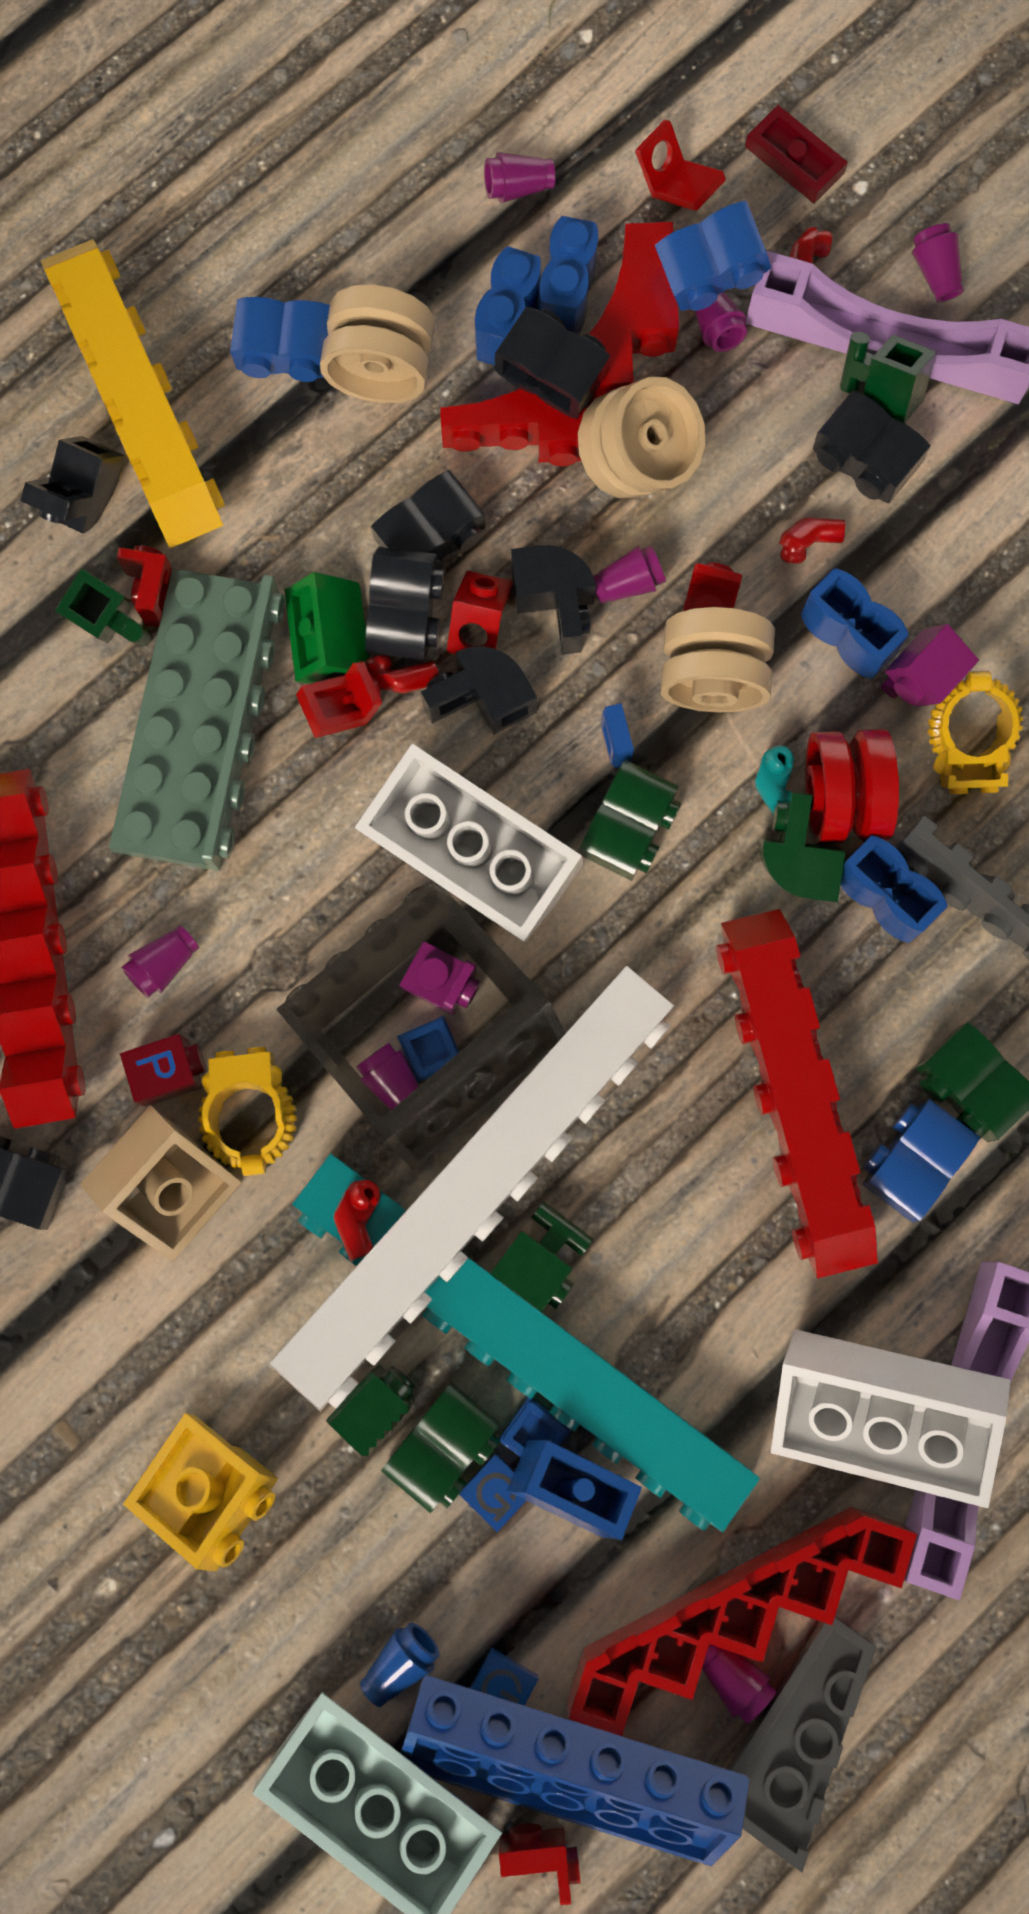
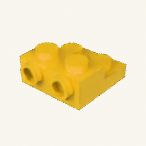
M185 1413L123 1505L195 1569L217 1571L220 1566L222 1568L228 1567L238 1558L244 1547V1540L240 1538L241 1534L251 1519L257 1521L270 1510L275 1501V1493L271 1489L279 1478L245 1450L229 1444L197 1416Z

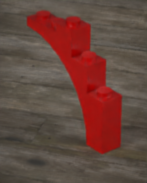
M673 222L625 223L622 265L616 287L600 320L589 333V335L601 341L606 348V352L611 356L609 370L578 419L561 413L546 404L537 395L519 388L513 392L479 403L440 407L443 448L471 452L479 447L501 446L507 450H520L528 445H538V463L549 462L554 466H569L577 461H581L578 431L583 413L595 398L614 389L634 383L632 354L657 357L665 353L675 352L679 331L678 304L655 247V244L674 232Z

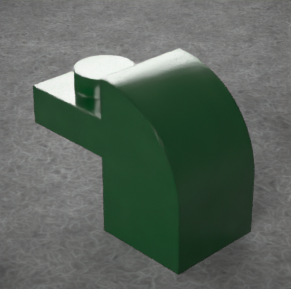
M787 790L785 801L777 800L774 810L773 830L780 831L779 840L759 837L761 861L768 874L787 892L802 898L838 903L846 852L839 847L805 843L813 795L806 792Z

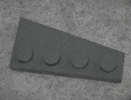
M923 815L895 847L904 857L909 871L921 874L933 882L950 906L962 911L967 909L982 919L981 925L990 934L1002 940L1009 938L1025 949L1023 954L1029 960V904H1023L1019 907L1014 903L1015 894L1012 891V887L999 876L980 875L974 870L970 863L973 855L959 843H953L949 847L934 837L932 834L938 826Z
M836 1616L833 1626L818 1622L778 1685L776 1695L763 1709L726 1768L727 1770L746 1775L749 1778L742 1829L800 1872H803L809 1854L807 1848L815 1824L818 1825L825 1805L824 1796L833 1768H837L843 1750L842 1741L849 1719L854 1716L876 1646L870 1640Z

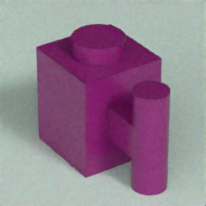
M948 623L926 628L912 640L884 671L889 677L883 682L881 688L889 697L896 698L899 696L905 702L916 707L940 704L978 663L979 659Z

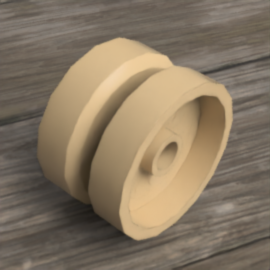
M369 284L354 285L342 289L335 294L330 302L327 319L328 336L323 342L320 359L321 374L333 387L347 395L364 401L386 404L403 403L415 399L425 389L428 371L427 354L431 351L435 317L429 308L417 298L391 287Z
M647 377L627 386L609 391L594 399L583 413L579 427V456L587 475L600 490L616 498H638L652 492L672 489L689 480L701 463L705 448V424L697 402L682 385L667 377Z
M695 608L676 613L667 619L665 625L663 652L670 659L663 663L660 694L666 701L679 707L706 712H741L755 709L768 703L771 697L772 670L765 662L771 660L774 653V626L770 620L756 613L734 608Z

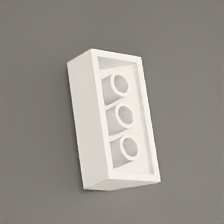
M413 743L355 826L356 830L523 942L529 938L555 907L584 864L582 855Z
M794 1329L783 1362L771 1453L989 1508L1007 1418L1011 1380Z

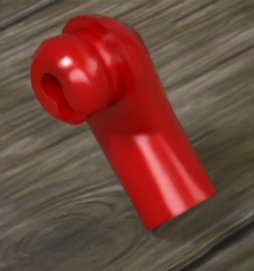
M817 227L807 228L792 245L790 257L812 264L814 256L820 258L827 257L831 250L832 233L828 230L817 231Z
M803 518L781 535L779 544L782 546L780 558L786 563L800 564L806 559V548L810 547L814 542L842 544L845 536V519Z
M388 655L369 658L365 661L370 676L376 679L380 689L397 693H408L424 689L430 680L439 675L433 661L393 671L391 659Z
M367 1179L355 1181L347 1187L333 1216L350 1262L366 1256L374 1248L365 1225L380 1201L381 1193L377 1184Z

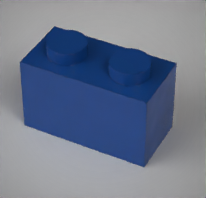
M528 1440L507 1491L597 1536L622 1540L642 1487L548 1440Z

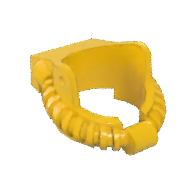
M969 671L966 675V680H961L940 704H934V710L931 709L930 715L932 717L928 719L927 725H929V730H927V734H930V739L928 740L929 744L933 745V748H931L933 753L938 754L933 764V769L936 773L940 774L941 787L950 789L949 794H968V788H980V793H998L999 787H1008V773H1004V771L1010 766L1011 753L1009 751L1015 749V742L1019 741L1021 737L1019 731L1023 729L1021 721H1024L1020 712L1023 710L1022 706L1018 705L1020 702L1018 697H1014L1015 692L1012 689L1008 690L1009 686L1005 683L1001 684L1000 680L996 678L992 680L990 671ZM985 691V694L992 697L1002 710L997 715L996 737L990 748L980 755H966L955 748L956 745L950 737L948 728L949 716L953 707L961 698L967 696L970 692Z
M266 1047L248 1048L247 1054L236 1056L234 1051L216 1052V1058L208 1059L209 1073H206L201 1080L203 1088L207 1093L206 1097L202 1098L201 1102L203 1105L202 1107L199 1106L198 1111L201 1113V1116L198 1117V1123H201L199 1132L203 1134L202 1141L207 1143L208 1146L206 1148L209 1152L214 1153L213 1156L217 1160L221 1159V1163L224 1165L230 1164V1167L234 1169L240 1167L243 1176L265 1174L266 1165L268 1163L272 1165L276 1162V1158H281L283 1151L289 1149V1142L294 1140L292 1135L297 1129V1126H294L295 1122H297V1116L294 1115L296 1106L292 1105L293 1098L291 1095L288 1096V1089L281 1086L282 1071L275 1065L274 1054L270 1051L267 1052ZM244 1089L262 1091L272 1097L275 1106L278 1129L270 1143L261 1149V1154L243 1156L242 1153L229 1148L220 1136L218 1122L219 1114L224 1106L222 1103L234 1093Z

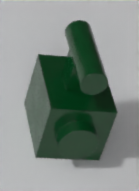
M863 332L852 333L842 372L840 389L846 393H851L852 390L858 391L860 381L865 382L863 395L880 405L891 418L906 423L924 401L937 351L892 334L877 353L873 355L867 352L870 337Z
M82 568L54 610L106 643L110 642L115 632L126 640L142 647L147 646L152 640V634L149 629L127 616L132 607L131 600Z
M543 1201L531 1219L547 1230L546 1234L538 1243L521 1231L490 1273L540 1312L544 1310L547 1304L557 1309L574 1285L567 1278L573 1269L556 1257L562 1246L566 1244L582 1256L593 1241L591 1236Z

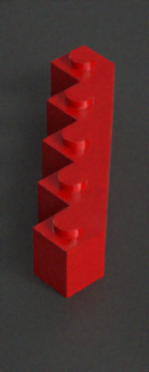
M30 769L0 773V1045L5 1056L0 1079V1094L14 1129L76 1118L78 1098L85 1095L86 1092L84 1073L81 1066L77 1065L72 1024L76 1023V1009L71 994H68L63 954L67 952V941L63 926L58 921L54 884L58 882V873L52 854L49 853L45 816L49 814L48 799L43 786H35Z
M780 909L722 922L723 943L716 945L717 958L723 975L731 973L740 992L742 1013L735 1014V1025L741 1043H750L759 1063L761 1083L753 1086L754 1096L760 1114L770 1115L778 1133L780 1155L773 1156V1166L780 1187L789 1186L797 1204L799 1228L792 1229V1236L800 1260H809L817 1279L878 1264L874 1219L870 1205L864 1206L861 1201V1193L857 1184V1174L861 1172L849 1131L844 1132L837 1111V1101H840L829 1058L824 1059L821 1054V1048L817 1039V1030L820 1029V1024L810 988H804L796 966V959H799L801 956L795 935Z
M851 1506L583 1647L567 1698L568 1719L623 1736L639 1682L693 1700L709 1644L763 1663L779 1607L833 1626L848 1570L902 1589L917 1533L902 1523Z

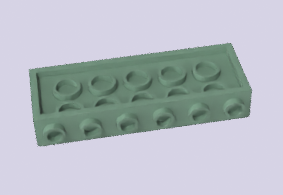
M172 568L109 849L113 853L220 871L223 858L231 856L235 838L234 829L229 828L233 810L241 809L245 793V783L240 780L243 762H251L255 746V735L250 733L253 716H260L264 706L265 688L260 686L264 669H271L274 659L275 642L270 640L273 623L280 624L284 613L285 596L279 593L274 576L263 575L262 582L256 583Z

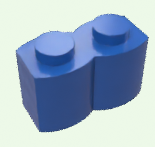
M747 201L726 206L708 216L701 223L681 228L655 244L673 295L681 311L705 309L717 300V296L726 289L735 287L738 289L749 288L758 283L763 278V274L772 268Z
M561 216L556 222L550 237L549 263L545 267L540 281L539 311L545 309L553 312L562 320L564 327L568 331L579 334L586 319L588 291L595 278L598 229L593 221Z
M509 246L504 248L497 256L491 270V289L481 298L475 312L477 360L495 366V352L525 307L538 310L541 279L540 256Z
M243 297L237 299L230 348L236 369L253 378H266L271 374L280 373L289 374L293 379L302 382H312L317 378H323L320 369V359L323 342L328 336L327 319L330 305L308 300H295L284 303L265 297Z
M836 568L810 592L801 612L804 624L815 637L824 643L836 646L846 665L854 672L869 679H873L897 655L909 636L906 626L892 610L884 605L872 602L861 582L851 574Z
M871 835L844 863L840 885L842 889L857 903L872 908L882 928L900 941L910 943L924 932L948 907L938 887L923 875L909 871L908 865L901 853L884 839Z
M930 1099L921 1103L918 1108L910 1103L892 1127L899 1133L889 1148L880 1144L863 1165V1169L869 1174L862 1185L912 1223L921 1221L946 1188L950 1179L959 1170L981 1138Z

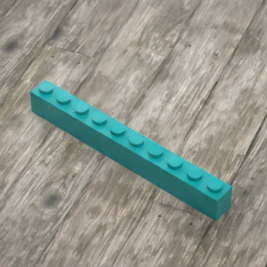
M330 1153L292 1203L294 1207L302 1212L297 1221L321 1239L328 1232L342 1242L334 1222V1212L347 1187L355 1181L366 1179ZM381 1190L380 1201L365 1225L373 1247L407 1211ZM343 1245L338 1252L350 1261ZM365 1256L351 1261V1263L357 1266ZM468 1257L466 1262L448 1282L439 1276L425 1292L432 1298L431 1302L427 1305V1309L422 1314L427 1321L445 1334H448L453 1327L468 1338L469 1341L464 1348L488 1367L494 1359L511 1371L506 1380L530 1399L538 1392L552 1402L554 1406L549 1413L570 1430L575 1432L578 1426L582 1425L597 1438L592 1446L609 1460L618 1465L624 1457L640 1469L635 1479L655 1495L661 1498L667 1490L682 1501L683 1505L679 1512L701 1530L705 1531L709 1524H712L723 1533L760 1480V1477L543 1312L533 1307L470 1257Z

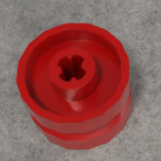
M857 730L850 744H848L843 733L839 731L812 732L810 735L805 760V792L813 795L809 815V828L812 838L817 844L843 843L852 828L857 837L863 842L871 835L885 841L893 836L898 817L899 776L895 747L888 730Z

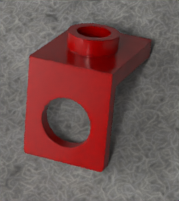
M663 120L635 150L652 198L697 211L726 181L723 171L684 160L672 123L669 120ZM664 141L667 146V157L664 164L659 169H655L652 164L653 151L659 142Z
M466 571L453 600L447 644L448 653L456 654L457 651L469 647H489L497 650L501 617L512 591L513 580ZM468 623L478 624L485 629L487 641L479 646L470 645L462 639L460 628Z

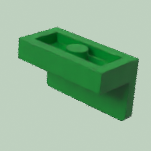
M313 572L284 589L295 682L311 684L333 672L346 674L353 663L360 661L365 663L366 659H369V653H366V627L361 588L358 582Z

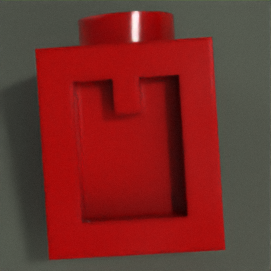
M143 545L135 546L134 550L118 548L116 559L123 571L128 576L136 577L131 588L132 606L136 609L146 626L159 627L172 572V566L167 556L153 547Z
M710 562L705 565L696 563L683 611L709 607L734 608L743 575L733 572L729 566L722 563Z

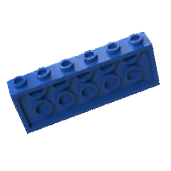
M425 1676L422 1680L400 1753L434 1779L711 1867L742 1835L749 1788V1778L746 1775L438 1678Z

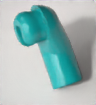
M783 745L774 746L764 753L755 778V787L773 817L777 800L785 801L786 787L794 763L793 752Z

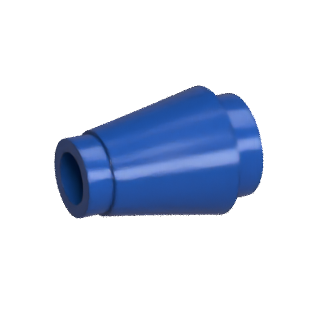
M409 1623L404 1629L396 1628L366 1676L360 1681L361 1690L366 1698L375 1706L383 1707L388 1701L434 1670V1661L440 1656L435 1641L422 1627L415 1623Z

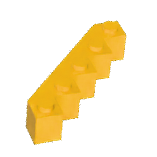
M94 239L41 260L44 271L61 305L65 318L87 363L91 376L169 548L224 526L217 510L225 507V503L214 479L205 482L191 453V451L199 448L187 420L178 423L165 396V393L172 391V387L161 363L151 365L139 339L140 336L147 334L135 306L125 308L113 282V280L121 278L109 249L100 252Z

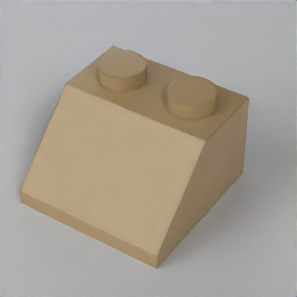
M150 1105L80 1185L102 1213L173 1262L242 1182L189 1134Z

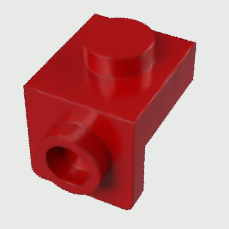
M363 661L353 663L344 676L302 685L296 693V697L315 738L367 725L382 704L378 682L374 677L370 676Z
M526 1823L513 1826L509 1829V1834H501L499 1837L501 1877L557 1871L560 1906L572 1905L570 1885L581 1884L577 1846L566 1847L564 1828L542 1830V1826L539 1824Z

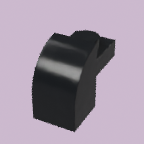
M83 436L60 439L50 476L25 482L20 501L38 509L37 514L41 518L63 524L83 534L99 521L113 496L124 455Z
M540 545L511 549V571L517 614L556 609L562 655L581 653L583 635H590V618L587 605H594L596 590L595 579L590 568L578 555L559 546Z
M469 647L457 651L456 661L459 672L454 675L452 672L442 673L430 680L426 685L427 689L421 691L423 708L432 724L474 702L479 707L493 735L537 713V696L520 666L507 654L489 647Z

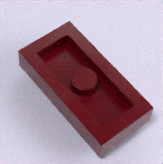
M779 104L746 138L745 147L813 204L845 174L847 168V160Z

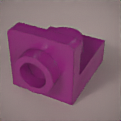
M423 941L399 986L401 989L454 1016L459 1005L466 1009L469 1007L479 989L481 981L475 979L477 974L476 964L468 960L464 963Z

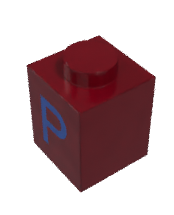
M181 1034L120 1053L131 1094L136 1104L147 1107L203 1088L200 1074L206 1073L207 1069L201 1049L197 1043L190 1045V1041Z

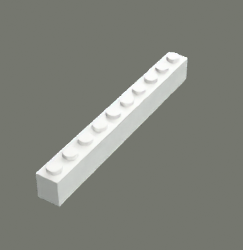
M626 966L270 1362L272 1368L320 1412L328 1403L337 1409L359 1384L351 1376L364 1361L367 1360L373 1366L377 1364L396 1341L389 1335L393 1328L402 1318L411 1324L432 1300L425 1293L439 1276L448 1282L468 1259L461 1252L474 1236L483 1242L504 1218L497 1212L500 1206L509 1196L518 1202L538 1179L531 1172L544 1156L552 1163L572 1140L565 1132L578 1118L586 1124L605 1103L606 1100L599 1094L612 1080L616 1085L620 1086L638 1065V1062L632 1057L643 1044L652 1049L671 1027L665 1021V1018L674 1005Z

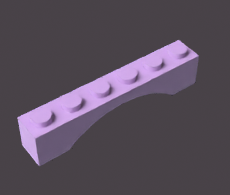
M766 250L772 268L764 273L763 278L755 284L746 318L747 325L846 354L850 336L854 332H863L870 337L867 352L873 355L877 353L893 334L937 351L930 379L1015 404H1019L1029 387L1028 326L1004 319L951 322L899 313L873 304L849 292L828 278L812 263Z
M981 1261L951 1366L1012 1381L1029 1344V1272L1001 1262ZM915 1490L905 1524L906 1527L917 1533L904 1579L906 1582L960 1601L975 1548L979 1506Z

